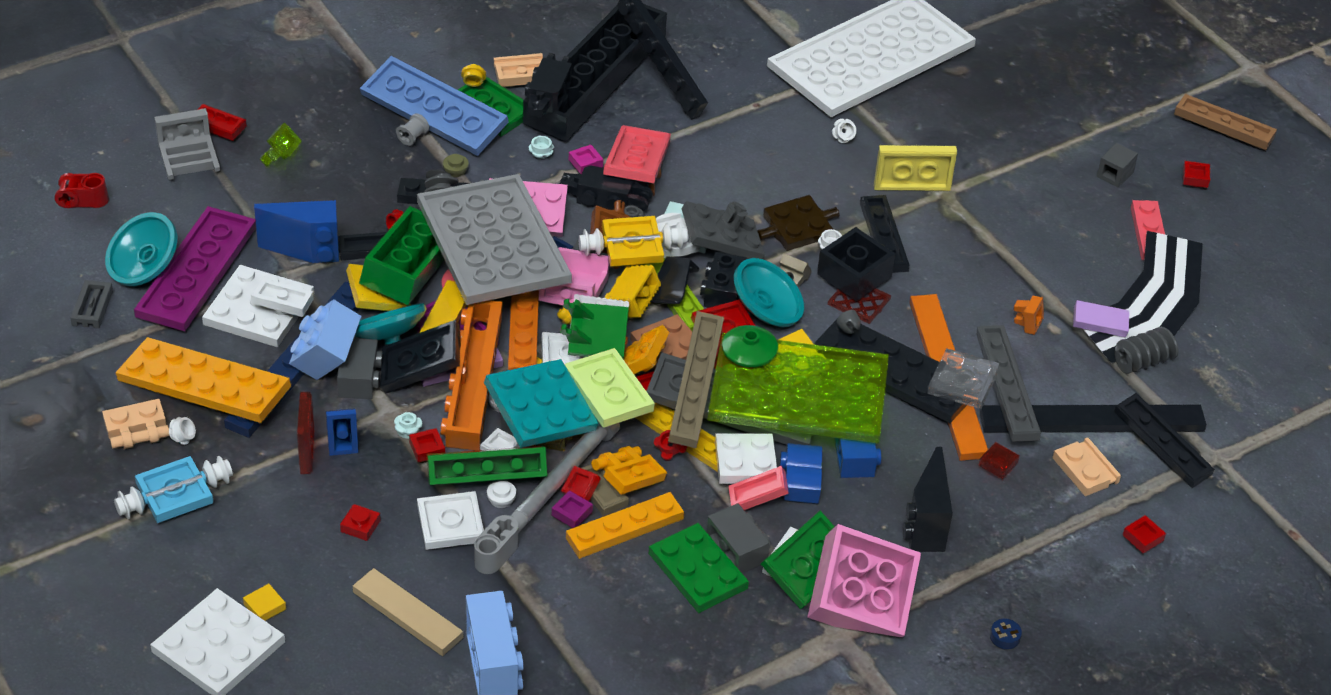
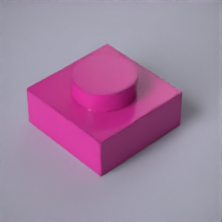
M592 145L569 152L568 160L580 174H582L585 167L590 165L603 167V158Z

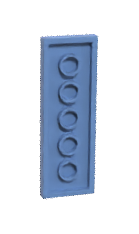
M390 56L360 87L363 96L408 120L415 113L422 115L429 124V131L477 156L509 123L507 115L393 56Z

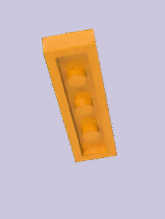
M668 492L566 530V540L580 559L683 520L684 511L672 493Z

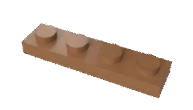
M1187 94L1180 100L1174 112V115L1180 116L1185 120L1203 125L1208 129L1221 132L1231 138L1239 139L1264 150H1267L1277 132V129Z

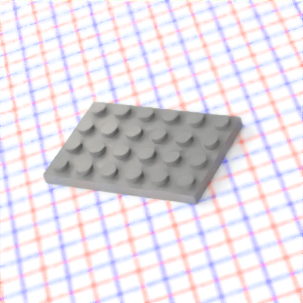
M519 174L417 194V203L466 305L572 283V274Z

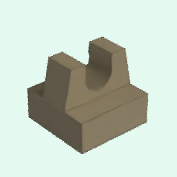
M785 253L779 262L780 268L789 276H794L793 281L798 288L804 280H808L812 272L808 263Z

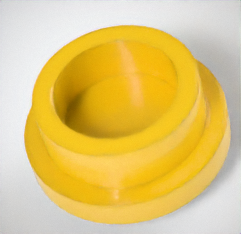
M470 64L462 69L461 76L466 85L476 87L480 86L486 79V71L479 65Z

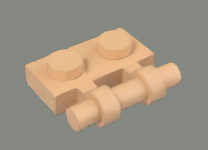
M160 399L102 411L112 449L119 447L128 449L132 448L133 444L146 441L155 443L159 442V438L170 436Z

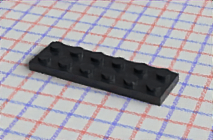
M836 319L814 343L826 362L950 424L981 390L980 381L862 324L859 330L855 328L853 329L854 333L849 334L840 329Z

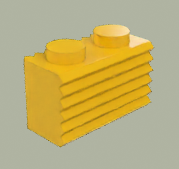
M651 264L649 266L631 265V267L627 265L622 274L616 278L613 288L605 295V298L628 301V318H641V314L646 311L650 300H652L654 294L661 287V282L654 266Z

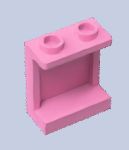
M559 247L558 249L572 274V283L540 289L539 301L563 305L565 299H569V302L573 303L575 294L599 297L609 277L608 256L589 253L586 256L583 251Z

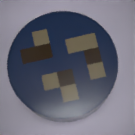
M999 619L992 625L990 639L999 648L1012 649L1020 643L1022 630L1019 624L1011 619Z

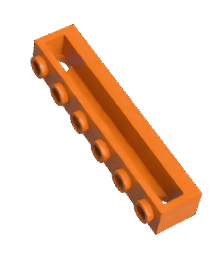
M483 301L469 304L467 309H462L461 325H464V330H460V366L455 367L456 374H450L449 390L453 391L452 396L447 395L445 401V412L448 413V418H442L440 434L445 435V447L480 450L489 391L484 384L486 375L493 374L502 321L501 301ZM483 321L487 323V328L480 331L476 330L473 325L476 322Z

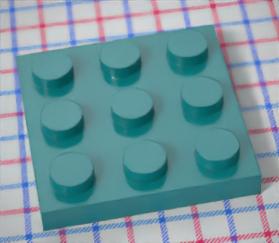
M561 359L493 373L485 377L484 384L520 448L592 432L597 429L599 424Z

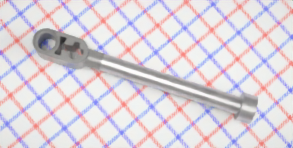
M599 423L596 431L585 433L511 516H498L488 525L474 542V566L477 571L483 574H492L502 567L518 548V533L567 480L573 467H578L602 440L609 441L620 429L619 423L604 428Z

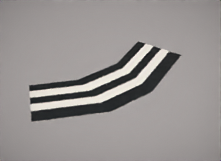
M1147 231L1144 270L1118 303L1109 306L1129 310V332L1127 336L1122 337L1084 329L1111 364L1116 362L1115 347L1119 340L1127 339L1140 333H1146L1148 330H1155L1157 327H1165L1173 336L1176 335L1199 304L1203 243Z

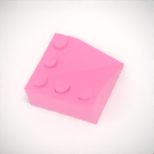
M838 524L825 536L807 618L838 628L903 637L906 631L921 553Z

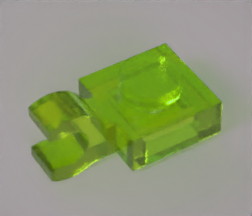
M284 122L268 138L267 142L272 147L261 156L260 160L267 167L280 156L286 159L302 140Z

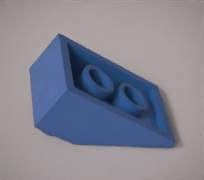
M336 200L254 204L259 248L311 263L339 262Z

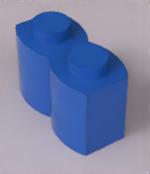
M788 443L786 452L781 451L779 466L785 469L789 494L784 495V500L819 503L822 480V446Z

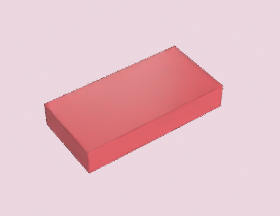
M782 466L729 485L731 506L739 503L742 509L746 510L789 494L785 470Z

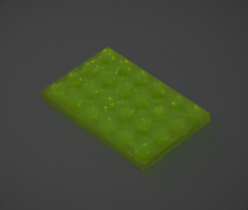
M722 333L708 410V421L879 443L888 354L777 340L778 352L770 363L759 367H744L733 363L725 356L722 350V341L726 333Z

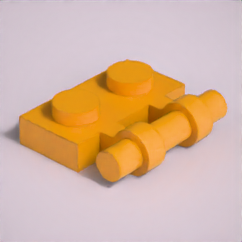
M664 325L642 334L639 341H634L632 345L626 348L624 361L633 374L642 370L647 372L656 365V358L659 352L664 349V343L670 333Z
M625 446L616 453L606 452L600 454L591 463L594 470H605L603 477L621 495L662 482L667 474V471L650 454L641 457L642 450L639 446Z

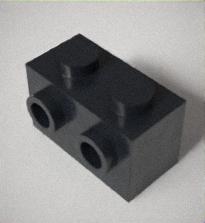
M715 252L713 262L707 263L705 277L708 279H703L700 295L704 296V307L710 308L739 300L734 284V273L740 263L746 260L747 257Z

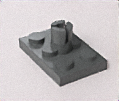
M688 201L684 203L681 209L693 245L731 255L747 257V259H762L765 253L754 219L747 217L748 213L743 205L733 201L729 203L726 210H717L700 203L696 204Z

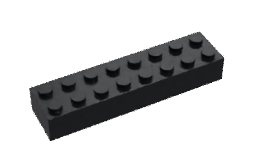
M644 4L663 35L666 36L667 13ZM617 6L567 55V57H570V63H572V80L559 111L554 113L546 112L542 118L534 115L530 116L528 115V97L523 100V124L567 141L648 55Z

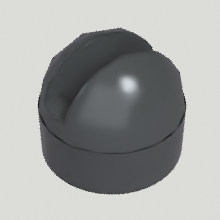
M855 310L845 311L837 318V324L845 333L853 334V329H860V317Z

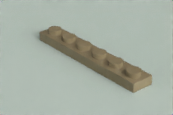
M700 311L696 313L668 442L693 448L697 447L724 317Z

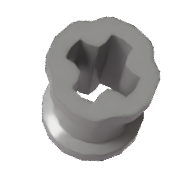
M415 113L409 118L408 123L397 127V138L404 145L411 146L419 135H424L429 131V124L422 115Z

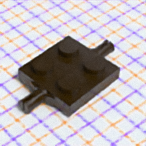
M807 195L764 208L763 216L768 222L769 227L757 230L760 241L775 237L782 243L785 250L789 251L818 242L819 237H821L825 230H834L827 220L838 218L840 213L837 207L824 211L821 210L811 195Z

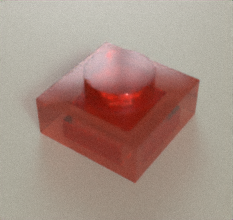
M995 442L982 455L979 466L1004 479L1018 464L1020 455Z

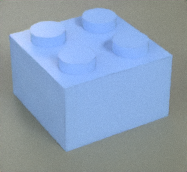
M334 299L325 306H319L315 313L311 316H305L300 323L299 330H301V333L291 347V353L293 354L289 364L318 380L344 363L361 315Z

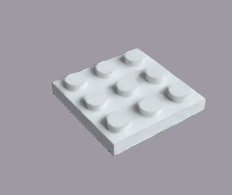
M239 265L203 315V325L279 347L299 316L252 304V293L262 278L311 290L313 293L314 286Z
M217 588L151 643L150 646L153 654L209 694L226 695L285 643V636Z

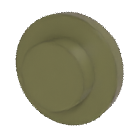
M460 154L449 155L443 160L444 170L451 174L452 177L463 176L469 166L468 159Z

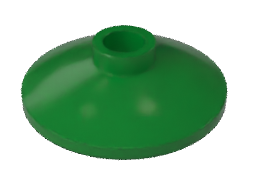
M743 325L735 327L725 334L722 341V350L725 356L737 365L759 367L770 363L776 357L778 342L771 332L762 327Z

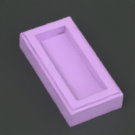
M1077 300L1074 305L1073 327L1126 337L1129 332V310Z

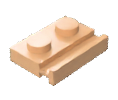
M542 53L494 58V68L498 84L502 87H513L516 85H526L527 82H531L533 70L535 67H539L543 58Z
M1085 438L1084 442L1079 443L1077 441L1054 450L1053 459L1084 496L1108 488L1111 483L1118 484L1120 481V473L1089 438Z

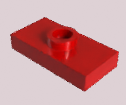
M202 104L197 109L206 108L210 133L233 141L247 127L246 119Z

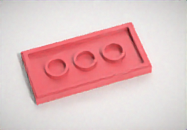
M625 125L621 126L604 165L603 174L655 183L670 143L671 134Z

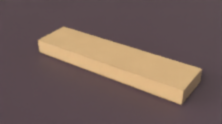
M374 568L353 585L354 594L441 656H444L463 639V631Z

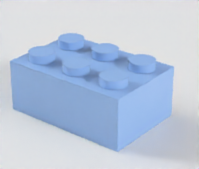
M503 591L466 595V635L478 695H518V690L523 689L521 670H523L521 651L517 652L516 650L518 645L517 630L509 622L513 621L511 602L505 603Z

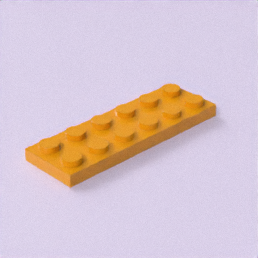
M148 337L115 372L118 381L262 423L291 387L290 378Z

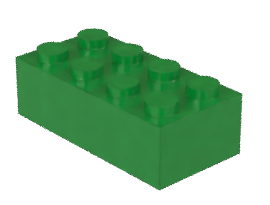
M411 206L407 208L365 257L359 284L393 298L397 302L406 305L410 304L445 260L422 211Z

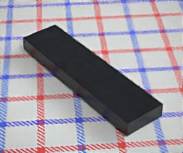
M886 195L861 197L860 206L870 236L895 253L893 273L909 272L910 264Z
M1137 393L1116 405L1114 412L1191 488H1194L1213 474L1215 469Z

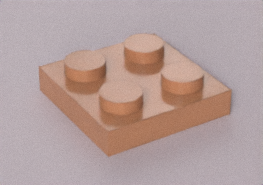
M678 314L630 332V340L633 343L634 341H639L642 334L664 325L670 333L661 352L685 360L687 358L692 331ZM659 352V354H658V356H657V358H656L657 363H658V360H659V358H660L661 352Z

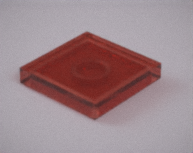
M300 392L297 427L300 474H311L315 436L312 394L310 392Z

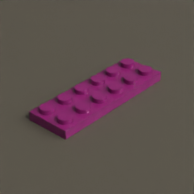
M207 206L175 251L169 265L157 276L134 308L135 317L186 331L256 229V220Z

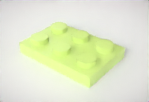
M615 348L565 364L592 413L603 428L654 411V401Z

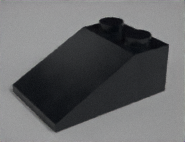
M942 447L935 448L914 489L912 503H907L906 506L908 522L903 523V538L908 540L909 549L917 552H945L953 512Z

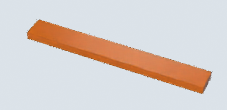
M937 294L910 296L909 303L926 356L963 373ZM971 400L951 424L948 423L960 461L986 459L989 453Z

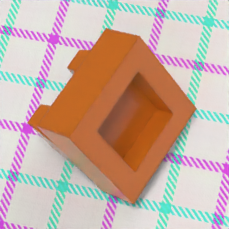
M1032 296L1030 300L1016 301L1014 311L1018 313L1014 318V323L1024 326L1025 333L1035 335L1043 321V297Z

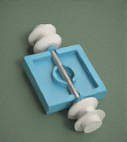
M189 456L135 475L139 490L132 486L130 487V494L127 495L118 491V498L114 499L117 512L120 516L125 515L127 519H130L132 511L136 510L142 515L147 504L156 522L160 523L212 504L213 495L206 483L213 488H217V481L223 480L228 484L230 482L229 477L233 476L230 463L227 459L223 460L220 456H217V461L214 464L205 460L202 468L203 471L199 472L193 459Z

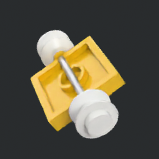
M655 216L602 220L603 234L596 228L594 234H588L586 229H584L583 235H579V249L584 251L586 256H588L590 250H595L597 255H600L604 247H606L610 267L662 263L664 261V252L661 243L668 250L671 249L672 244H677L679 249H682L683 243H687L686 227H682L681 223L678 222L676 228H671L666 223L662 232H659Z

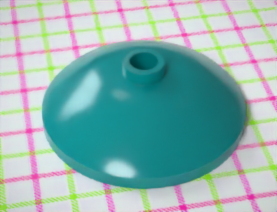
M149 212L135 216L123 224L112 237L106 251L105 265L109 275L116 282L125 286H138L160 275L171 262L177 247L178 236L173 222L163 214Z
M759 258L746 259L736 268L734 273L736 292L743 305L755 317L767 324L780 327L792 326L800 320L804 313L803 297L795 282L786 272L775 264Z
M414 304L362 319L358 324L354 337L378 341L384 340L385 345L400 341V334L415 327L427 310L426 304Z

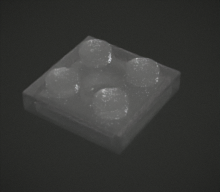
M946 348L928 385V394L982 409L999 372L1000 363Z

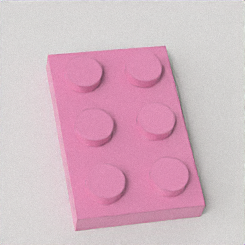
M523 181L551 236L563 237L568 186L564 184Z

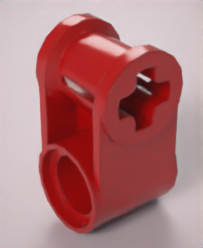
M66 173L59 178L58 185L60 188L55 193V201L61 207L100 208L109 201L105 178L99 173Z

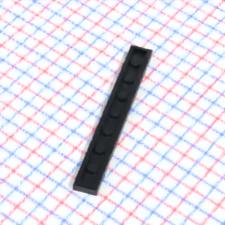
M1201 404L1150 405L1176 432H1205L1207 424ZM981 405L980 417L983 432H1009L1000 405ZM1032 405L1041 432H1134L1114 412L1116 405Z

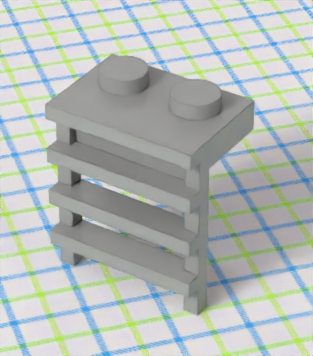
M206 108L154 117L158 147L160 148L168 180L174 179L173 176L214 169L215 172L220 171L210 137Z

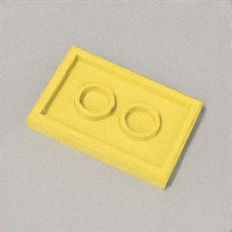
M879 145L874 189L950 191L957 156L956 146Z

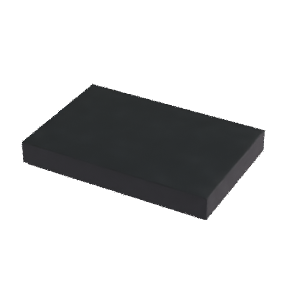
M453 320L382 347L383 360L380 388L384 393L460 366V325L458 322Z

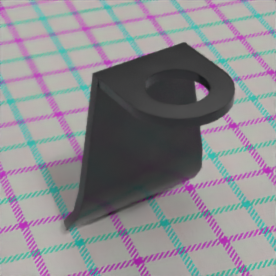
M666 256L658 273L661 287H659V290H657V293L654 294L650 302L680 304L685 294L689 272L697 273L699 267L691 259Z

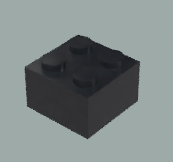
M854 227L820 250L817 275L857 302L892 277L895 253L857 227Z

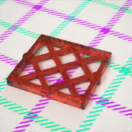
M875 288L868 293L869 297L861 298L856 302L853 299L848 300L846 294L837 289L827 305L842 312L855 310L860 320L870 324L882 312V309L891 299V295ZM842 295L843 300L835 301L838 296ZM884 299L880 305H877L875 300ZM871 301L873 306L864 307L863 302ZM858 303L860 308L852 309L850 304ZM875 310L871 316L867 315L866 311Z

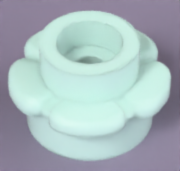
M537 136L532 139L529 151L533 156L538 159H545L553 154L554 146L550 138Z
M405 412L395 418V430L400 437L409 439L410 434L420 431L422 420L414 413Z

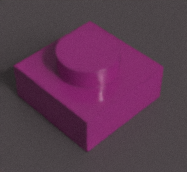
M569 490L552 507L551 516L574 528L579 526L593 512V504Z

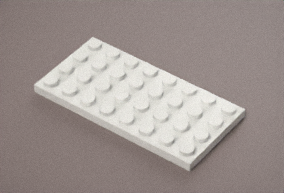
M890 0L768 58L767 67L827 115L833 117L974 47L976 38L924 0Z

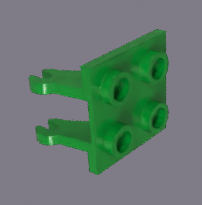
M565 299L563 307L569 310L572 317L571 329H568L567 325L563 324L561 325L560 332L566 335L568 339V355L588 357L615 348L624 360L629 307L581 303L577 299H575V302L570 303L569 299Z

